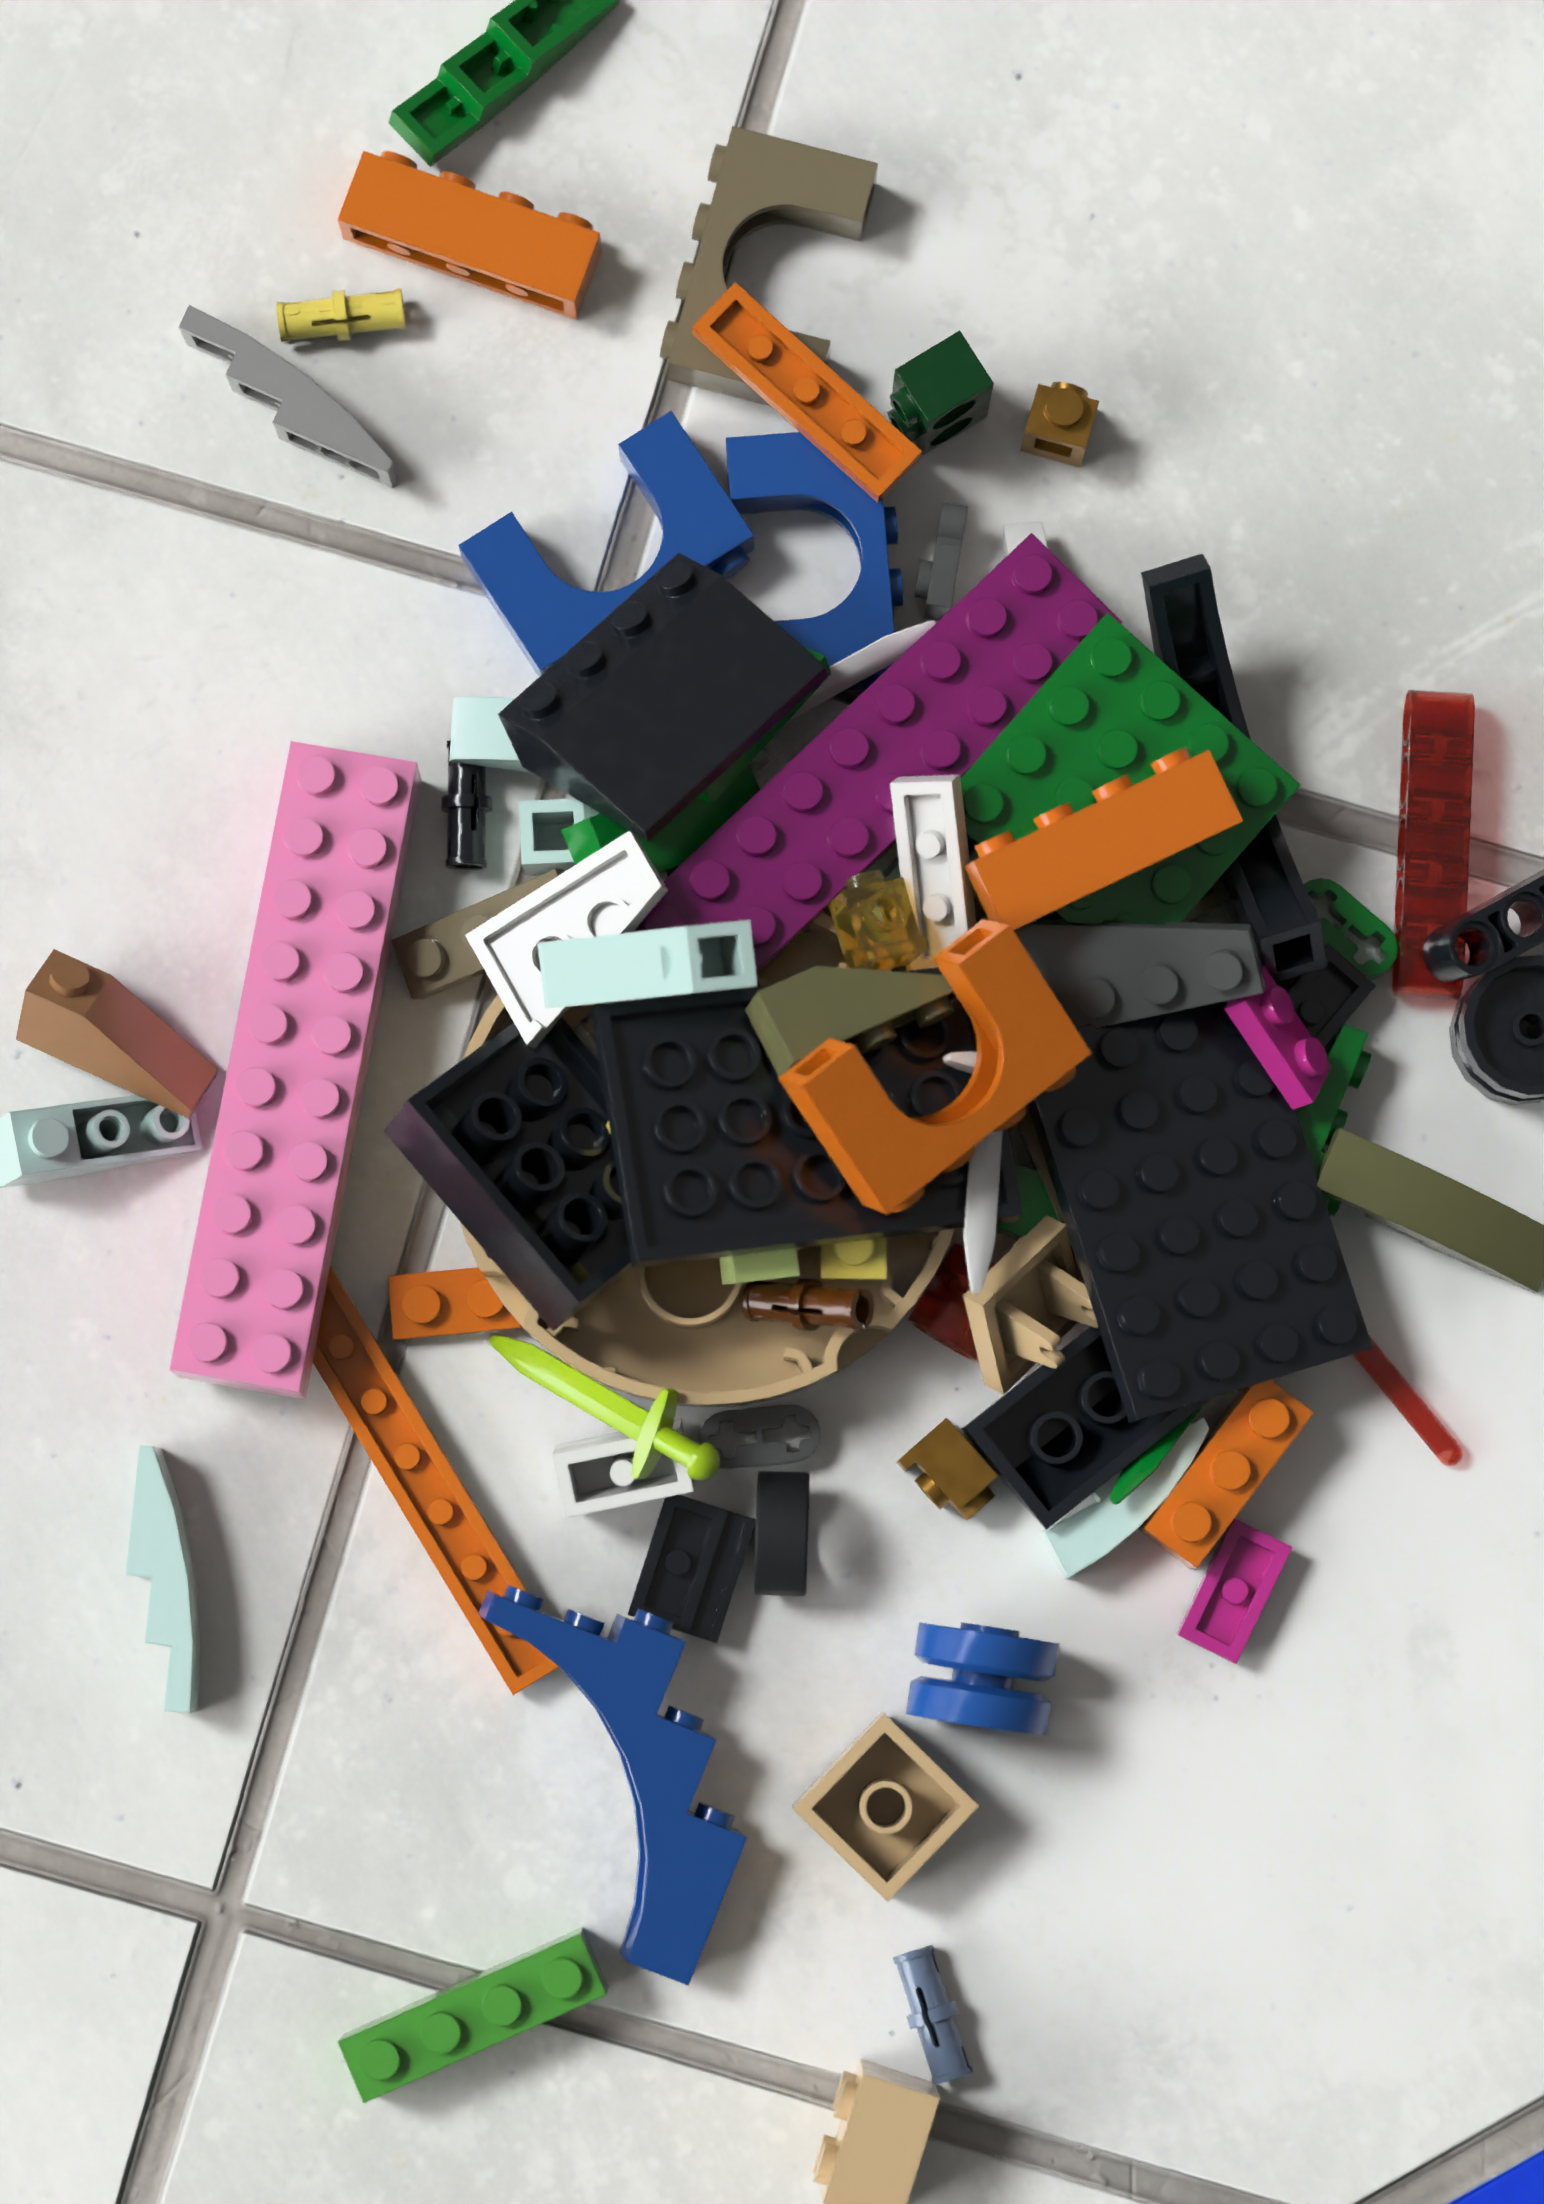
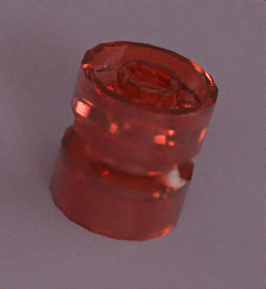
M954 1243L935 1273L940 1283L939 1287L924 1291L907 1321L947 1348L978 1363L979 1360L963 1295L970 1289L965 1247ZM991 1261L989 1264L988 1271L995 1265Z

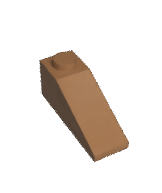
M53 949L25 990L16 1040L151 1102L190 1118L216 1077L218 1068L111 974Z

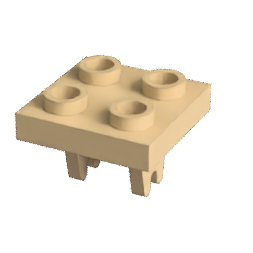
M1047 1215L1027 1235L1020 1237L1012 1249L987 1272L985 1283L980 1293L974 1294L969 1289L963 1295L984 1385L1003 1395L1036 1363L1054 1369L1065 1361V1356L1055 1348L1061 1343V1338L1078 1322L1098 1328L1086 1286L1078 1280L1066 1224Z

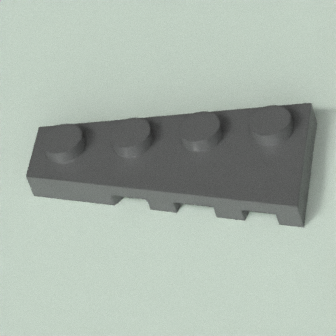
M1038 919L1014 930L1075 1028L1091 1024L1095 1028L1261 994L1264 993L1266 988L1251 924L1166 922L1165 925L1130 924V921L1104 920L1103 923L1065 922V919Z

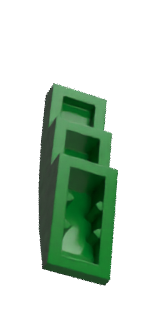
M514 0L490 18L485 33L441 64L436 79L394 108L388 124L432 167L531 87L619 4L620 0Z

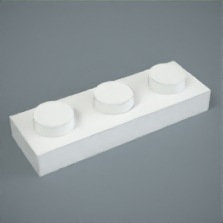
M960 775L898 777L890 783L911 970L938 968L932 958L976 925L972 883L964 868L970 864L961 778Z

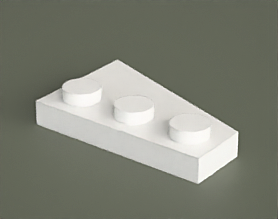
M628 831L465 935L525 1043L534 1049L569 1009V1007L545 1009L538 943L633 932L668 891L640 840L631 831Z

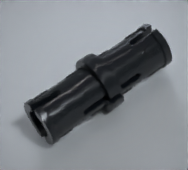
M450 739V741L447 740L446 747L448 749V795L441 797V810L447 813V859L445 860V866L459 870L483 869V867H487V860L485 859L486 813L492 811V798L486 795V767L450 762Z

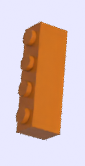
M363 151L337 219L343 239L577 320L602 253L600 233L593 230V225L589 221L566 212L558 213L556 218L536 211L532 202L513 193L500 192L499 196L496 197L475 190L476 185L471 180L453 172L443 171L439 177L418 170L417 164L408 157L395 152L383 151L380 157Z
M1186 747L1179 749L1151 763L1155 775L1144 781L1132 785L1127 774L1092 791L1097 803L1074 813L1070 803H1065L1033 819L1038 831L1015 841L1011 831L1008 830L975 846L979 858L964 868L988 919L1009 924L1013 930H1017L1243 822L1210 750L1191 758Z

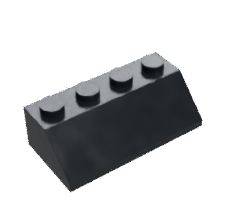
M1090 1326L1059 1350L1065 1356V1361L1056 1369L1040 1365L962 1427L961 1430L1003 1483L1043 1528L1047 1530L1210 1399L1129 1423L1099 1327L1094 1328Z

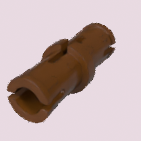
M808 1278L799 1279L794 1284L765 1282L761 1280L747 1283L742 1295V1309L745 1317L750 1321L758 1322L761 1320L791 1323L794 1328L801 1331H815L820 1326L852 1328L853 1330L861 1331L863 1328H867L872 1321L874 1301L872 1294L866 1288L826 1287L817 1279Z

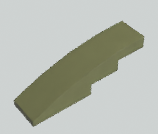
M1342 1128L1335 1130L1317 1173V1186L1324 1195L1366 1212V1217L1419 1239L1418 1243L1530 1292L1538 1293L1544 1279L1543 1224L1403 1155Z

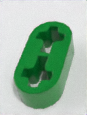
M1317 878L1304 884L1311 898L1318 900L1325 894L1332 899L1333 903L1328 911L1343 925L1338 929L1327 919L1320 918L1325 945L1330 944L1369 980L1380 977L1391 968L1397 958L1398 944L1395 935L1386 924L1341 885L1330 879ZM1349 930L1362 941L1368 940L1371 936L1376 937L1381 943L1376 951L1378 956L1383 959L1381 963L1378 964L1371 959L1363 965L1358 963L1354 959L1358 947L1344 933Z

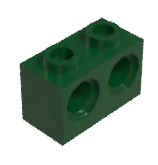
M960 330L894 371L892 394H890L893 409L887 412L889 420L911 442L914 441L923 456L987 418L994 383Z

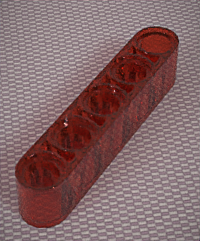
M1408 690L1406 694L1402 723L1394 935L1398 944L1397 958L1392 965V991L1394 996L1459 1000L1462 993L1464 980L1450 983L1442 982L1432 976L1426 968L1423 959V946L1428 935L1435 929L1467 912L1475 703L1474 696L1471 693ZM1458 936L1455 949L1458 957L1465 963L1466 943Z

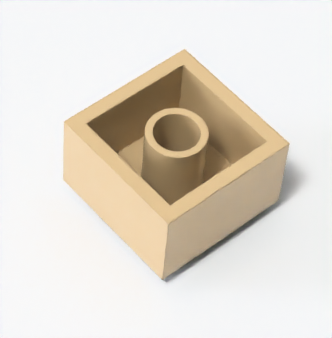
M881 1712L792 1804V1807L888 1902L969 1818L979 1805L886 1714Z
M863 2059L859 2060L855 2074L847 2071L843 2072L832 2107L835 2110L834 2117L841 2119L835 2137L823 2135L812 2173H815L813 2182L820 2184L823 2204L908 2203L940 2100L936 2086L931 2081Z

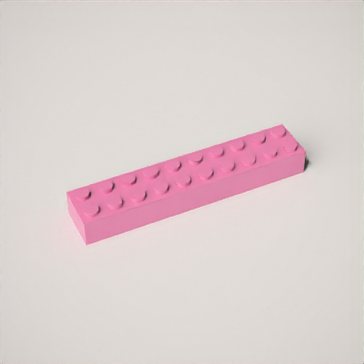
M294 741L290 743L169 1369L178 1378L306 1399L422 783L417 762Z

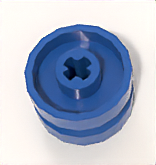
M961 1622L960 1628L919 1623L914 1655L922 1663L953 1668L952 1680L920 1676L910 1681L906 1714L984 1728L1047 1735L1052 1702L1043 1694L1013 1689L1014 1678L1046 1681L1055 1677L1060 1644L1019 1637L1020 1631L971 1623Z

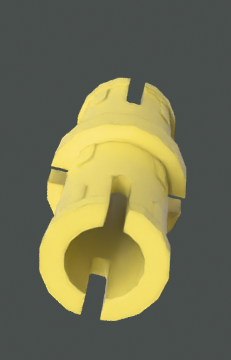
M401 288L394 291L346 296L345 290L332 291V298L288 303L277 302L276 304L278 327L282 343L290 340L337 335L338 341L351 340L352 333L400 328V330L406 329V316Z

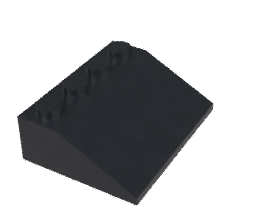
M677 553L498 713V716L523 768L649 842L824 681L829 674L825 665L722 575L681 553Z
M562 1017L535 1049L525 1043L515 1023H512L410 1097L384 1130L385 1134L552 1331H555L632 1268L612 1140L606 1126L608 1115L599 1060Z

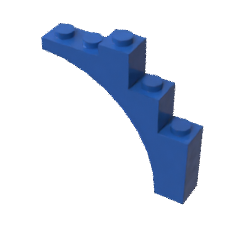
M511 1585L507 1586L504 1596L488 1590L478 1615L528 1641L558 1665L595 1708L619 1753L633 1799L638 1843L634 1904L619 1953L628 1963L689 1986L747 1837L731 1827L735 1816L723 1810L699 1802L695 1813L689 1811L716 1743L715 1738L700 1731L704 1719L668 1705L664 1716L658 1714L686 1642L670 1635L674 1622L639 1608L634 1620L617 1614L608 1637L600 1635L605 1623L571 1609H568L564 1620L540 1611L545 1599Z

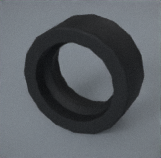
M758 1472L754 1593L756 1595H806L810 1475L807 1472Z

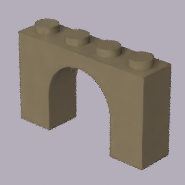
M732 126L727 146L716 144L712 155L708 181L717 184L711 205L700 203L696 214L692 240L700 241L701 243L695 264L685 261L680 273L676 298L685 301L679 323L668 321L661 344L660 357L669 359V380L770 406L692 335V326L727 291L724 281L726 264L739 243L753 232L772 225L791 224L861 241L876 186L878 163ZM789 330L828 365L830 340Z

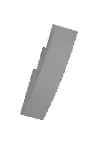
M191 305L188 306L179 325L186 344L230 364L225 375L233 392L277 411L273 425L279 439L388 487H394L398 476L393 461L344 407L300 369L248 334Z

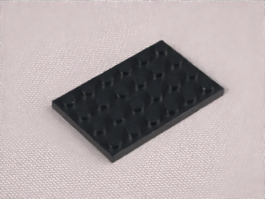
M939 968L901 971L943 975ZM769 986L595 1004L591 1011L632 1268L964 1228L969 1161L955 1170L949 1172L942 1171L923 1186L925 1191L922 1197L905 1210L890 1212L887 1215L862 1205L779 1081V1077L745 1011L757 991ZM958 998L952 1003L955 1011L932 1025L919 1028L916 1020L894 1029L898 1035L894 1040L865 1054H862L859 1047L856 1046L890 1100L907 1117H921L942 1110L961 1094L971 1078V1073L955 1069L943 1063V1057L952 1052H977L974 1026ZM1008 1128L1002 1131L996 1224L1016 1222L1023 1216Z
M1228 1001L1095 1028L1091 1024L1076 1027L1092 1054L1075 1066L1077 1072L1069 1082L1050 1092L1043 1091L1028 1103L1129 1423L1373 1348L1322 1190L1317 1186L1318 1178L1296 1111L1291 1109L1224 1010Z

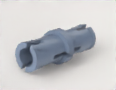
M929 1945L893 1957V1961L897 1965L912 2014L906 2016L910 2029L917 2028L932 2075L931 2080L933 2085L968 2075L973 2072V2069L969 2065L954 2018L955 2015L959 2014L956 2000H948L933 1953L935 1951L934 1947Z

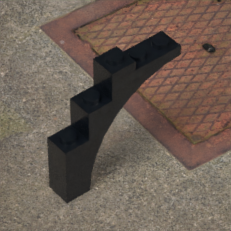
M1203 553L1141 572L1154 654L1251 740L1226 649L1211 568ZM1275 814L1222 874L1220 880L1230 894V898L1225 901V904L1235 924H1251L1261 967L1265 966L1273 980L1277 983L1327 967L1321 919L1303 884Z

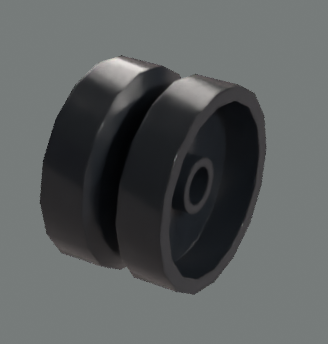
M1542 955L1515 957L1498 968L1483 974L1482 977L1473 982L1456 1003L1449 1027L1452 1057L1464 1079L1488 1098L1511 1105L1540 1103L1544 1100V956ZM1522 1020H1526L1531 1024L1528 1029V1035L1533 1039H1528L1521 1034L1519 1024Z

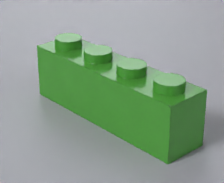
M582 1927L345 2033L338 2040V2045L363 2103H366L605 1996L609 1986Z

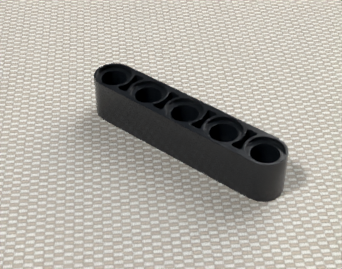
M1544 869L1438 927L1428 935L1423 946V959L1426 968L1432 976L1442 982L1454 983L1485 974L1544 942ZM1509 908L1514 910L1519 916L1521 923L1519 935L1514 933L1509 927L1507 920ZM1458 936L1468 945L1470 953L1467 964L1461 961L1455 949Z

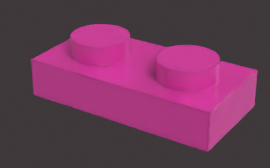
M1262 966L1266 984L1264 993L1229 1000L1224 1010L1291 1109L1294 1110L1315 1101L1332 1066L1328 1062L1326 1051L1320 1041L1310 1035L1294 1011L1293 1003L1288 993L1276 984L1265 966Z
M1234 1518L1220 1541L1176 1635L1237 1664L1291 1552L1292 1546Z

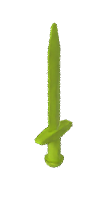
M491 1334L489 1336L490 1345L522 1375L635 1440L637 1443L632 1466V1477L635 1479L648 1478L662 1454L686 1467L688 1476L695 1480L709 1479L718 1471L720 1455L711 1443L699 1445L672 1429L677 1409V1390L673 1388L663 1389L648 1412L531 1343L499 1334Z

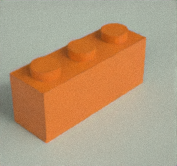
M1272 1380L1244 1388L1202 1443L1192 1463L1168 1497L1143 1522L1138 1530L1188 1568H1198L1314 1412Z

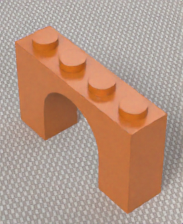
M982 919L932 958L968 1013L974 1026L977 1041L976 1062L971 1078L961 1094L951 1104L930 1115L907 1117L890 1100L855 1045L832 1038L826 1040L778 1078L862 1205L887 1215L890 1212H899L912 1206L924 1194V1185L942 1171L949 1172L964 1165L975 1154L976 1149L974 1146L993 1131H1003L1016 1124L1026 1113L1024 1106L1043 1091L1050 1092L1069 1082L1077 1072L1075 1066L1092 1054L1009 924Z

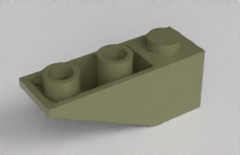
M814 966L757 991L745 1011L778 1077H780L829 1038L855 1045V1047L858 1046L862 1054H865L894 1040L898 1036L894 1029L916 1020L919 1028L932 1025L955 1011L952 1003L957 996L943 975Z

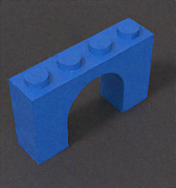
M672 410L618 444L620 461L655 512L663 532L661 546L656 559L650 568L633 583L607 592L585 591L567 584L550 570L512 511L458 545L463 562L538 677L556 663L677 553H681L719 573L725 579L739 572L750 562L747 554L754 551V534Z
M800 432L727 437L726 462L729 498L740 514L787 510L816 512L839 524L850 536L858 552L860 575L853 590L842 603L819 616L774 622L802 646L826 656L829 667L876 640L901 631L894 630L892 610L894 606H903L901 569H889L887 545L898 544L895 506L884 507L883 499L877 503ZM891 665L844 691L867 689Z

